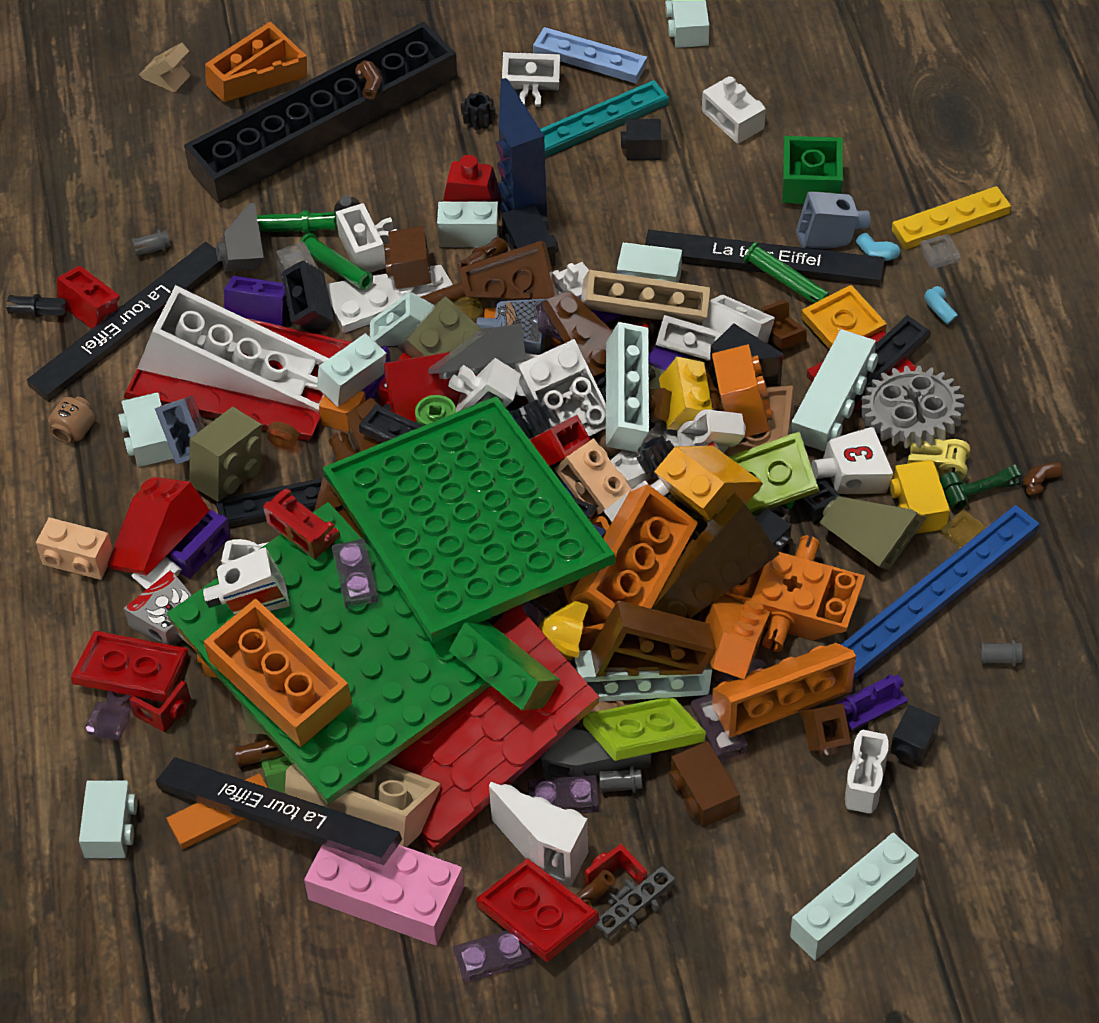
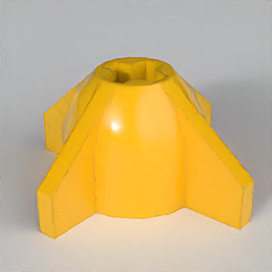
M574 601L543 618L538 627L567 661L572 660L573 657L578 658L580 654L578 646L588 604Z

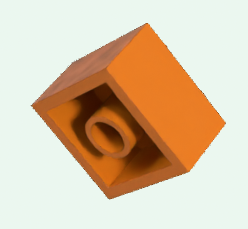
M749 344L712 353L719 392L725 412L742 414L743 422L746 426L744 437L770 431L767 418L773 417L769 399L763 400V397H768L763 376L757 377V375L762 374L758 355L752 357Z

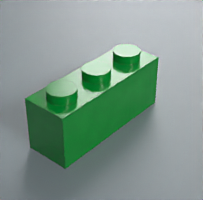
M481 621L477 624L464 622L449 649L453 655L521 710L543 708L560 681L558 677L488 621Z

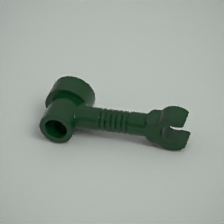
M1011 465L999 471L996 475L969 484L963 483L957 472L946 473L939 479L946 500L951 509L956 511L968 505L969 500L967 497L997 487L1004 488L1018 485L1021 483L1018 477L1023 474L1018 465Z

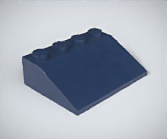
M503 78L501 79L499 141L496 142L500 155V162L497 163L502 179V182L499 183V190L503 197L500 209L504 213L535 204L540 215L544 214L547 218L544 135L508 79Z

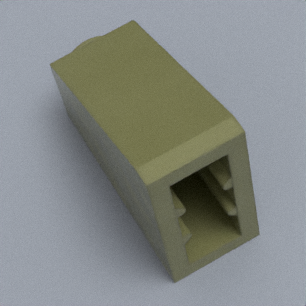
M838 496L836 500L831 501L823 511L824 517L820 523L877 566L889 571L926 517L912 509Z

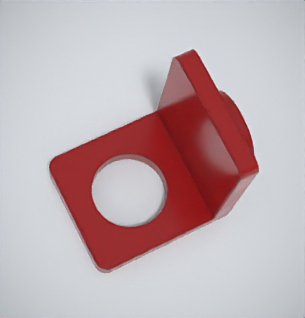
M181 681L160 709L134 696L130 698L129 702L133 715L136 718L166 732L175 719L178 720L182 717L191 697L187 683ZM141 709L147 711L152 717L146 715Z
M620 844L609 853L603 852L594 859L591 866L585 870V886L590 884L603 870L613 873L619 867L639 885L647 879V870Z

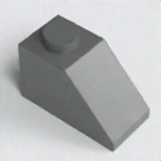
M249 203L226 229L221 242L217 243V259L223 262L224 271L255 270L260 268L264 257L255 203Z

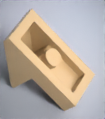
M181 42L156 56L139 75L144 80L175 92L190 77L188 71L182 66L184 64L182 58L189 50Z

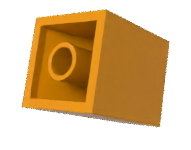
M675 446L654 471L676 500L707 523L715 513L718 515L728 504L727 500L734 492L747 504L763 485L762 481L714 446Z

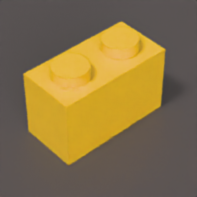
M676 357L659 377L660 388H665L672 392L666 422L667 429L678 431L685 422L694 421L697 414L702 410H712L704 362Z
M933 459L896 465L894 479L890 481L892 497L898 499V507L912 509L926 517L915 534L947 529L950 509Z

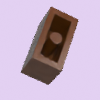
M419 226L389 231V244H384L385 265L388 279L394 278L396 289L432 283L424 227Z
M708 741L671 757V771L668 772L671 785L676 791L680 790L685 797L684 805L691 818L696 817L702 828L739 812L740 794Z

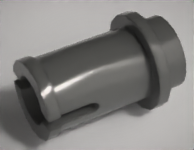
M157 229L158 233L136 239L133 238L134 247L143 244L147 245L135 249L137 257L159 250L167 252L166 249L171 247L167 230L160 231V229Z
M1011 640V643H981V664L1012 663V667H1015L1016 663H1022V643H1015V640Z
M630 766L629 770L600 771L601 793L632 790V793H636V790L643 789L641 769H634V766Z

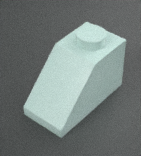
M409 291L370 321V338L380 347L384 345L399 346L434 305Z

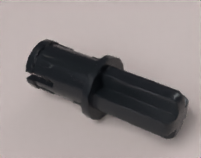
M34 294L33 297L9 295L6 301L18 304L6 305L8 314H31L34 318H39L41 315L65 316L68 311L66 299L41 297L40 294Z

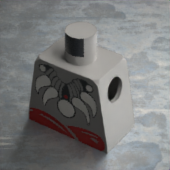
M171 570L168 571L124 607L129 627L158 643L176 646L182 640L186 641L168 620L166 613L189 598L191 593Z

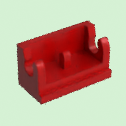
M79 265L57 277V298L66 299L68 311L89 328L93 329L104 320L106 314L110 316L117 310V302L120 300V295Z
M286 488L270 502H266L263 505L267 523L315 560L340 537V532L331 521L324 522L299 503L291 495L292 492Z

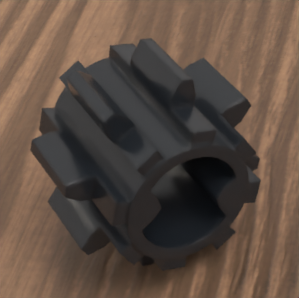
M482 92L469 94L468 99L465 98V103H461L463 123L467 124L469 128L473 127L474 130L488 128L489 124L492 123V119H496V108L494 107L493 99H490L488 95L485 96Z
M538 399L512 412L516 418L515 421L529 439L552 427L549 419L553 417L547 405L542 406Z
M663 436L655 437L638 448L640 456L637 457V460L645 474L650 473L652 478L658 477L654 471L674 448L670 440L666 441Z

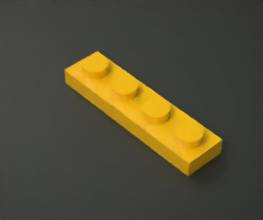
M995 186L892 222V231L903 248L908 250L1010 214L1011 205L1000 189Z

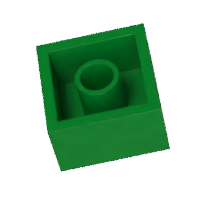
M784 136L782 203L804 204L808 192L842 194L843 137Z

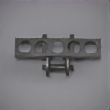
M663 866L637 887L633 881L630 882L628 879H625L623 881L624 887L615 895L611 892L607 894L608 904L613 906L599 917L600 920L594 925L604 933L607 939L628 922L632 930L637 928V922L632 916L644 906L651 904V908L655 912L660 908L656 899L675 884V878ZM663 875L667 877L668 881L665 884L660 885L656 883ZM650 886L655 889L652 895L646 891ZM634 896L638 901L642 900V902L638 906H632L628 900ZM611 918L616 922L611 928L603 926Z

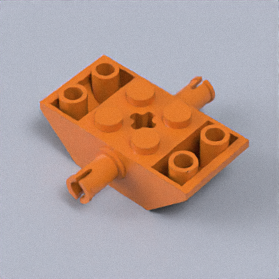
M802 536L795 556L779 552L780 555L724 594V596L742 602H757L763 605L765 610L771 611L766 624L768 630L762 645L766 649L771 650L774 641L776 644L773 652H780L783 649L787 634L813 641L846 632L865 580V575L814 562L817 550L820 547V542L815 537H812L808 547L809 536Z

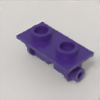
M890 674L886 678L850 696L844 697V699L835 704L844 703L847 724L852 731L907 703L908 699L900 690L904 686L902 678L899 675L893 676Z

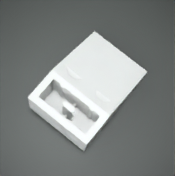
M575 339L517 366L515 370L521 374L519 384L528 402L530 403L538 399L542 406L547 405L553 417L549 419L552 427L578 415L588 436L606 429V403Z
M491 782L489 784L492 821L526 859H530L558 882L572 886L588 854L587 818L573 809L564 810L551 805L549 801L542 797H530L520 793L511 785H499Z

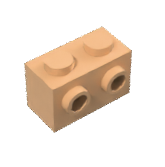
M594 438L567 456L554 468L576 498L597 507V515L595 517L601 515L603 510L632 490L625 476L616 469L608 458L606 451L598 445Z
M50 517L36 541L43 565L102 580L108 568L107 563L113 550L107 532Z

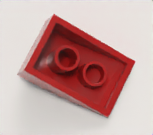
M152 477L141 485V490L132 498L107 563L110 569L147 576L198 524L210 509L192 483L189 481Z

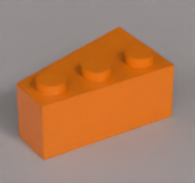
M270 21L205 63L206 86L223 102H227L307 77V55Z
M724 595L701 610L698 621L709 623L716 648L710 659L711 667L745 679L760 646L771 611L765 610L763 605L757 602H742Z

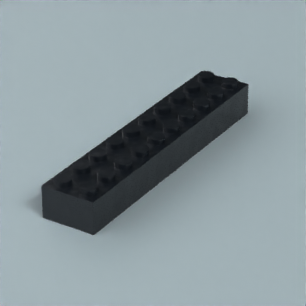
M422 22L184 145L188 169L214 199L220 203L458 78L456 53L425 22ZM362 61L373 62L383 78L374 99H367L362 94L367 81L366 79H360L361 73L356 75L355 71L356 66L361 64Z

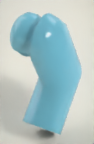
M862 233L856 239L857 245L868 256L884 257V261L897 259L900 255V248L897 244L888 241L875 242L868 233Z
M935 286L932 289H928L924 296L925 302L948 325L958 314L944 300L946 293L943 288Z

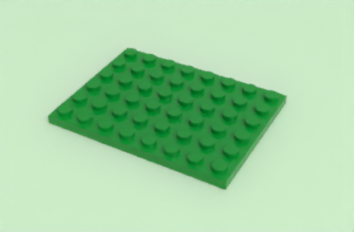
M497 396L322 467L324 477L432 643L460 631L464 622L477 624L616 563L614 552Z
M327 502L313 513L324 522L331 521L335 524V528L340 532V537L315 560L282 534L260 548L266 547L284 576L290 604L289 607L271 610L270 612L348 683L352 699L351 705L302 747L298 746L209 661L203 641L234 617L227 604L213 608L207 606L203 589L218 585V578L166 614L172 625L326 804L329 805L487 690L491 685L449 651L455 640L452 635L432 643L370 546ZM349 545H355L361 551L362 561L354 568L343 565L340 553L357 550V548L349 547ZM356 579L367 582L371 597L351 601L348 586Z

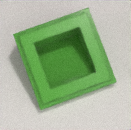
M286 756L262 761L261 764L268 788L285 793L286 769L292 763Z

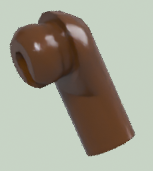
M362 61L361 64L356 66V75L361 73L359 78L366 79L367 81L362 91L363 96L367 99H374L383 78L373 62Z
M1057 461L1032 467L1023 479V485H1026V493L1028 495L1042 493L1044 490L1042 481L1061 477L1062 468L1060 463Z
M603 870L590 884L579 891L576 896L594 909L593 905L615 884L614 875L609 871Z

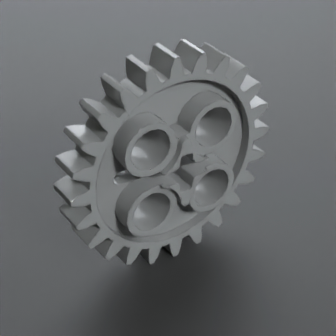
M905 366L902 373L893 368L892 376L881 373V381L873 379L872 387H866L865 396H862V418H865V426L874 427L876 434L880 433L881 441L892 438L893 446L899 441H904L905 448H908L911 442H915L917 447L921 448L922 441H927L930 445H934L935 437L944 441L946 440V432L954 434L955 426H960L961 417H964V395H961V387L954 386L953 378L945 380L944 372L936 376L933 375V368H930L926 373L922 372L921 366H918L915 371H910V368Z

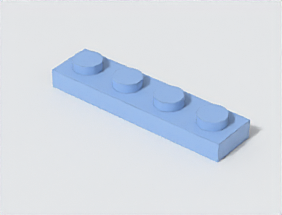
M546 27L543 28L533 44L534 54H560L561 62L633 83L638 82L647 66L646 56Z

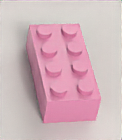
M322 845L304 879L308 900L437 946L464 889L461 866L398 845L385 865Z

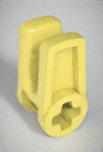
M934 439V445H930L927 441H922L921 448H918L915 442H911L907 464L933 459L939 478L946 473L952 472V468L956 467L955 472L963 480L967 475L968 468L965 462L970 456L971 448L967 442L959 439L944 441Z

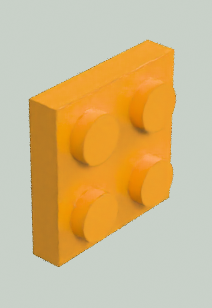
M852 285L801 311V318L829 350L841 329L867 338L880 331L886 332L887 323Z

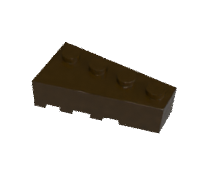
M735 492L727 500L728 504L718 515L715 513L708 521V526L696 540L693 539L685 547L686 551L677 560L653 604L655 610L690 619L780 555L751 511Z

